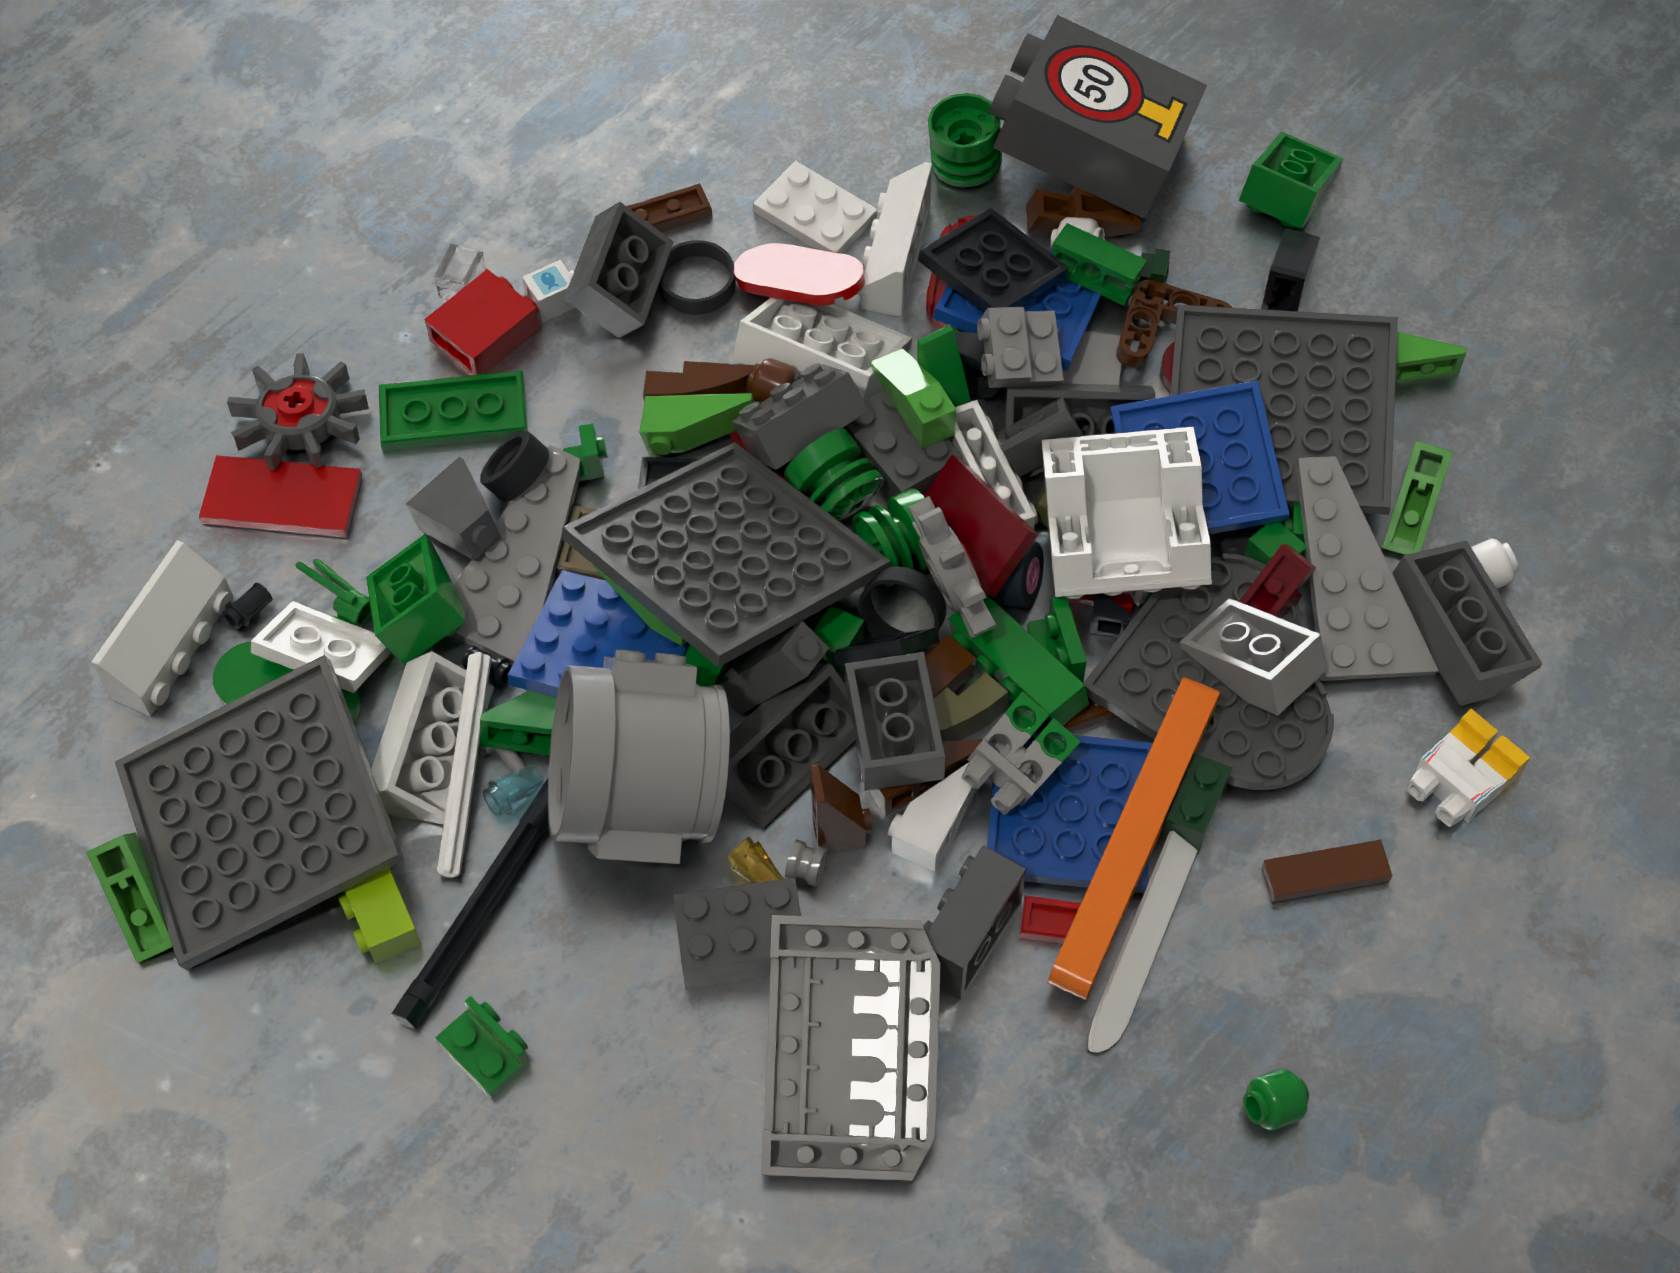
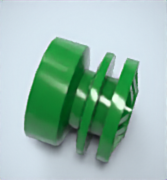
M954 94L940 100L931 109L928 117L932 170L940 180L952 186L972 187L989 181L999 171L1002 163V152L993 147L1001 131V124L999 118L988 114L992 101L976 94Z
M844 428L832 430L810 443L789 463L784 471V478L790 485L805 496L812 495L810 500L839 522L859 511L877 494L884 483V477L876 469L872 470L873 463L868 458L857 460L861 448Z
M910 488L889 498L887 510L880 505H875L871 507L869 512L862 511L853 517L854 533L891 561L890 567L913 569L914 564L921 570L928 568L918 542L920 538L912 525L915 521L908 509L909 506L925 499L917 489ZM885 583L883 585L891 587L895 585V583Z

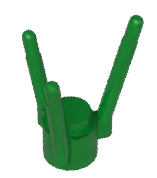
M314 559L313 564L333 582L304 563L297 562L295 565L297 569L337 595L333 603V610L337 612V616H329L361 627L368 620L371 614L368 596L357 591L319 559Z

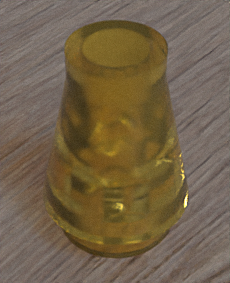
M750 837L740 842L727 857V861L732 865L731 870L750 883L785 879L777 870L760 841L755 843Z

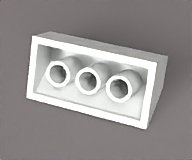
M924 162L890 179L887 193H880L877 212L881 215L879 220L873 219L870 232V240H873L872 247L866 246L863 256V267H866L864 273L865 284L856 294L860 295V310L899 317L903 315L930 212L932 163Z
M179 540L175 542L92 660V664L112 700L150 717L156 708L167 700L171 686L179 675L186 672L190 665L191 657L199 645L204 644L208 640L212 626L222 612L226 610L225 605L228 602H232L233 597L225 576L184 542Z
M433 651L406 663L371 771L388 814L395 817L444 825L463 694L458 689L464 688L466 670ZM489 683L484 713L487 712L494 686Z

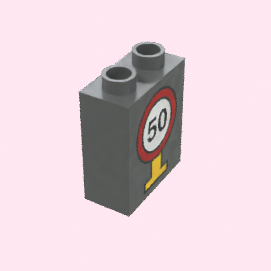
M1057 15L1044 40L1032 34H1026L1010 69L1011 72L1023 77V82L1005 75L988 112V114L1004 121L993 148L1145 219L1170 171L1207 85Z

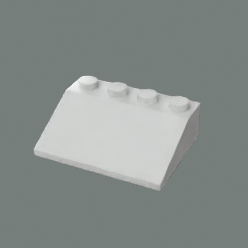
M771 297L740 321L732 359L745 365H755L756 363L761 364L765 359L772 358L795 366L799 372V379L802 377V371L818 363L821 365L825 364L849 372L862 399L866 400L880 392L883 388L870 367V362L900 349L907 351L911 345L912 338L833 304L817 306Z

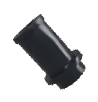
M255 582L234 603L228 602L225 605L226 610L222 612L223 617L235 629H239L241 626L247 627L250 624L249 619L268 603L272 602L273 598L263 585Z
M477 646L469 647L462 659L463 668L467 669L470 654L475 652L487 654L491 657L489 684L505 686L508 683V673L512 667L509 660L505 657L497 658L479 649Z

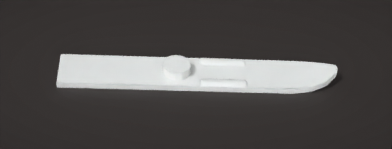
M1169 831L1097 1007L1088 1040L1090 1052L1099 1053L1109 1049L1121 1038L1197 854L1198 850L1175 831Z

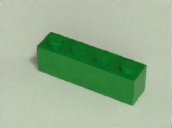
M985 594L987 598L983 599L996 623L995 628L971 638L959 612H955L947 618L952 633L950 636L977 658L976 666L983 674L986 672L989 676L993 675L1000 682L999 684L1008 691V698L1015 701L1022 691L1050 714L1043 722L1046 726L1053 718L1060 724L1065 725L1089 705L1085 684L987 594ZM1025 709L1033 717L1032 713Z

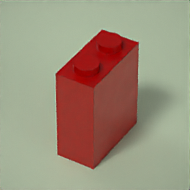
M488 269L424 319L429 340L471 375L486 374L540 330L539 309L536 303L530 297H523L516 292L506 278L502 276L497 277Z

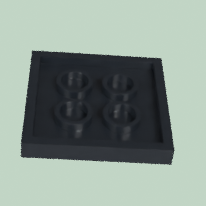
M992 208L987 209L922 248L918 257V261L983 312L987 308L1022 307L1064 280L1069 270L1067 265Z

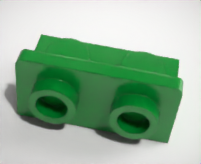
M1065 596L1051 598L1050 613L1045 615V619L1028 622L1027 631L1084 683L1087 660L1068 599Z
M470 996L464 1001L467 1010L439 1033L435 1039L437 1044L493 1099L530 1066L525 1053L528 1046L513 1029L507 1033L498 1024L501 1019L487 1002L484 1001L479 1005Z

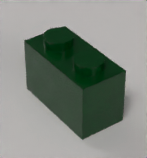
M1194 753L1166 818L1161 840L1166 841L1169 831H1175L1195 847L1199 855L1227 788L1232 767Z

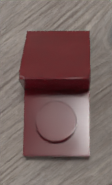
M1281 544L1239 602L1280 618L1300 600L1302 595L1298 591L1316 567L1288 544Z

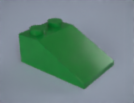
M1281 131L1253 163L1238 201L1247 204V207L1256 213H1267L1278 218L1279 222L1285 226L1302 229L1314 213L1344 158Z
M426 534L366 576L375 636L404 665L414 658L426 654L431 646L445 636H451L456 633L462 624L466 622L462 601L431 539Z

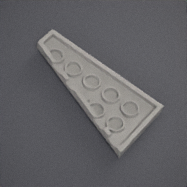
M552 445L547 447L549 449V458L539 477L527 490L509 503L497 521L496 526L501 537L476 560L470 561L454 585L462 601L466 622L451 636L471 646H477L479 649L497 658L505 657L511 665L514 664L552 590L556 566L560 556L562 527L567 525L568 515L575 500L583 468L580 458Z
M1336 456L1298 458L1295 462L1306 558L1316 567L1309 577L1315 631L1321 634L1327 671L1321 675V681L1436 675L1439 669Z

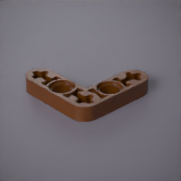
M1142 280L1135 286L1117 346L1116 357L1120 363L1127 367L1138 368L1143 366L1150 354L1159 320L1176 324L1177 309L1174 306L1176 303L1232 308V306L1222 300L1154 280ZM1145 295L1152 297V299H1146ZM1164 300L1168 301L1167 305H1163ZM1143 319L1149 323L1150 327L1139 328L1133 324L1132 320ZM1133 340L1140 341L1137 352L1130 351Z

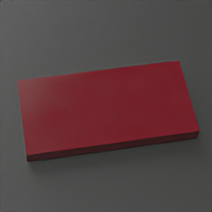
M952 454L924 494V497L930 496L935 508L940 507L947 525L966 548L976 568L984 593L995 597L1038 534L965 461Z

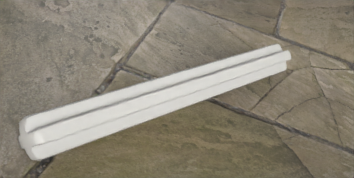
M475 652L469 655L437 867L438 874L448 878L460 876L462 870L480 744V717L485 709L491 667V657L482 652Z

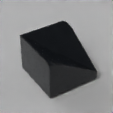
M1104 593L1095 594L1089 632L1119 638L1129 625L1131 614Z

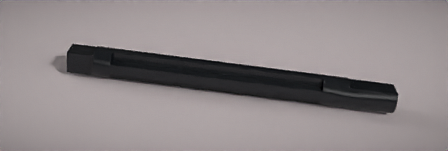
M548 778L417 978L412 981L391 1013L402 1025L413 1029L418 1027L437 998L438 992L540 837L548 829Z

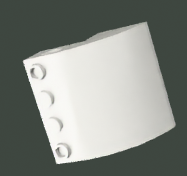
M1193 427L1042 440L1055 597L1065 596L1070 599H1076L1085 594L1098 593L1114 596L1121 594L1123 591L1143 590L1145 592H1157L1162 588L1172 587L1196 589L1201 585L1212 584L1211 544L1202 505L1201 461Z

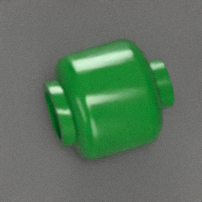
M1276 1069L1249 1081L1243 1097L1244 1109L1253 1123L1260 1125L1266 1130L1275 1131L1304 1118L1308 1109L1309 1091L1305 1082L1290 1070Z

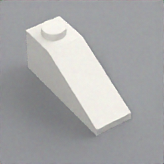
M969 763L911 801L903 815L896 814L888 831V835L892 837V853L935 872L978 791L961 777Z

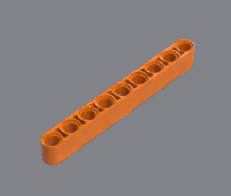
M1187 677L1182 678L1055 960L1047 984L1084 1000L1088 998L1161 833L1192 757L1196 753L1212 717L1221 691Z

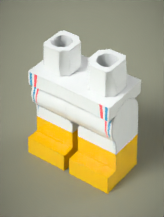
M1470 709L1460 719L1459 723L1421 758L1406 790L1417 801L1423 802L1432 793L1440 799L1442 803L1438 805L1435 813L1438 819L1448 827L1455 825L1461 820L1469 823L1478 812L1484 809L1521 776L1530 757L1503 734L1493 743L1498 730L1473 709Z

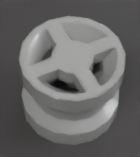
M796 839L789 853L785 877L803 878L807 884L817 887L826 866L828 849L821 846L815 849L810 848L806 842Z

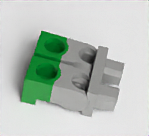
M1023 691L967 759L969 764L961 776L966 783L977 790L988 778L1000 789L990 801L1004 815L1018 805L1022 807L1081 742L1053 718L1032 744L1025 748L1023 745L1050 714ZM1024 709L1029 710L1032 713L1033 717ZM1055 735L1059 736L1063 740V742L1059 740Z

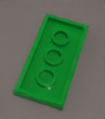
M523 370L380 384L379 414L382 451L508 439L519 431H528Z

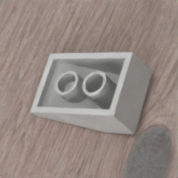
M1230 598L1180 641V646L1185 652L1243 700L1277 716L1327 671L1321 634Z

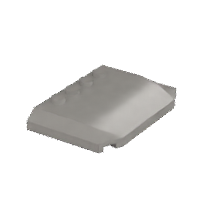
M772 915L765 1120L761 1175L913 1181L936 1136L940 962L921 920Z

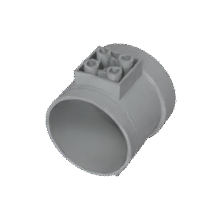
M616 650L615 657L604 656L603 668L566 665L561 675L556 697L549 755L548 822L552 841L588 844L587 849L598 859L680 864L682 842L697 840L700 843H710L714 839L720 823L728 777L730 725L728 702L724 688L721 685H710L708 687L696 684L697 667L687 664V657L677 654L656 653L655 660H646L645 653L631 650Z

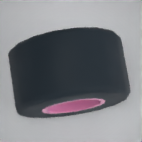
M1034 541L996 596L988 595L997 604L1029 608L1034 603L1040 590L1044 571L1043 549L1038 542Z

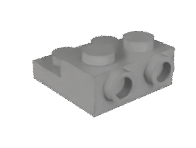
M1024 307L987 308L981 318L978 319L977 334L979 340L984 343L985 354L982 355L981 369L983 375L988 377L989 388L1060 385L1064 380L1055 311L1024 312Z

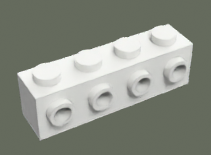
M977 400L955 407V435L948 437V439L962 454L963 461L1034 530L1035 524H1038L1036 510L1033 504L1028 502L1019 476L1016 473L1014 474L1008 459L1001 450L994 435V428L990 418L984 415Z

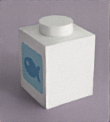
M561 260L522 277L525 294L536 303L539 309L538 317L542 323L576 308L564 300L574 271L568 272Z

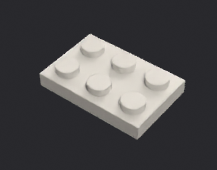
M796 160L753 203L754 213L810 247L843 254L872 224L873 219H877L878 213L877 208Z
M293 601L251 641L252 654L293 670L325 655L331 660L341 689L352 693L392 653L375 636L374 632Z

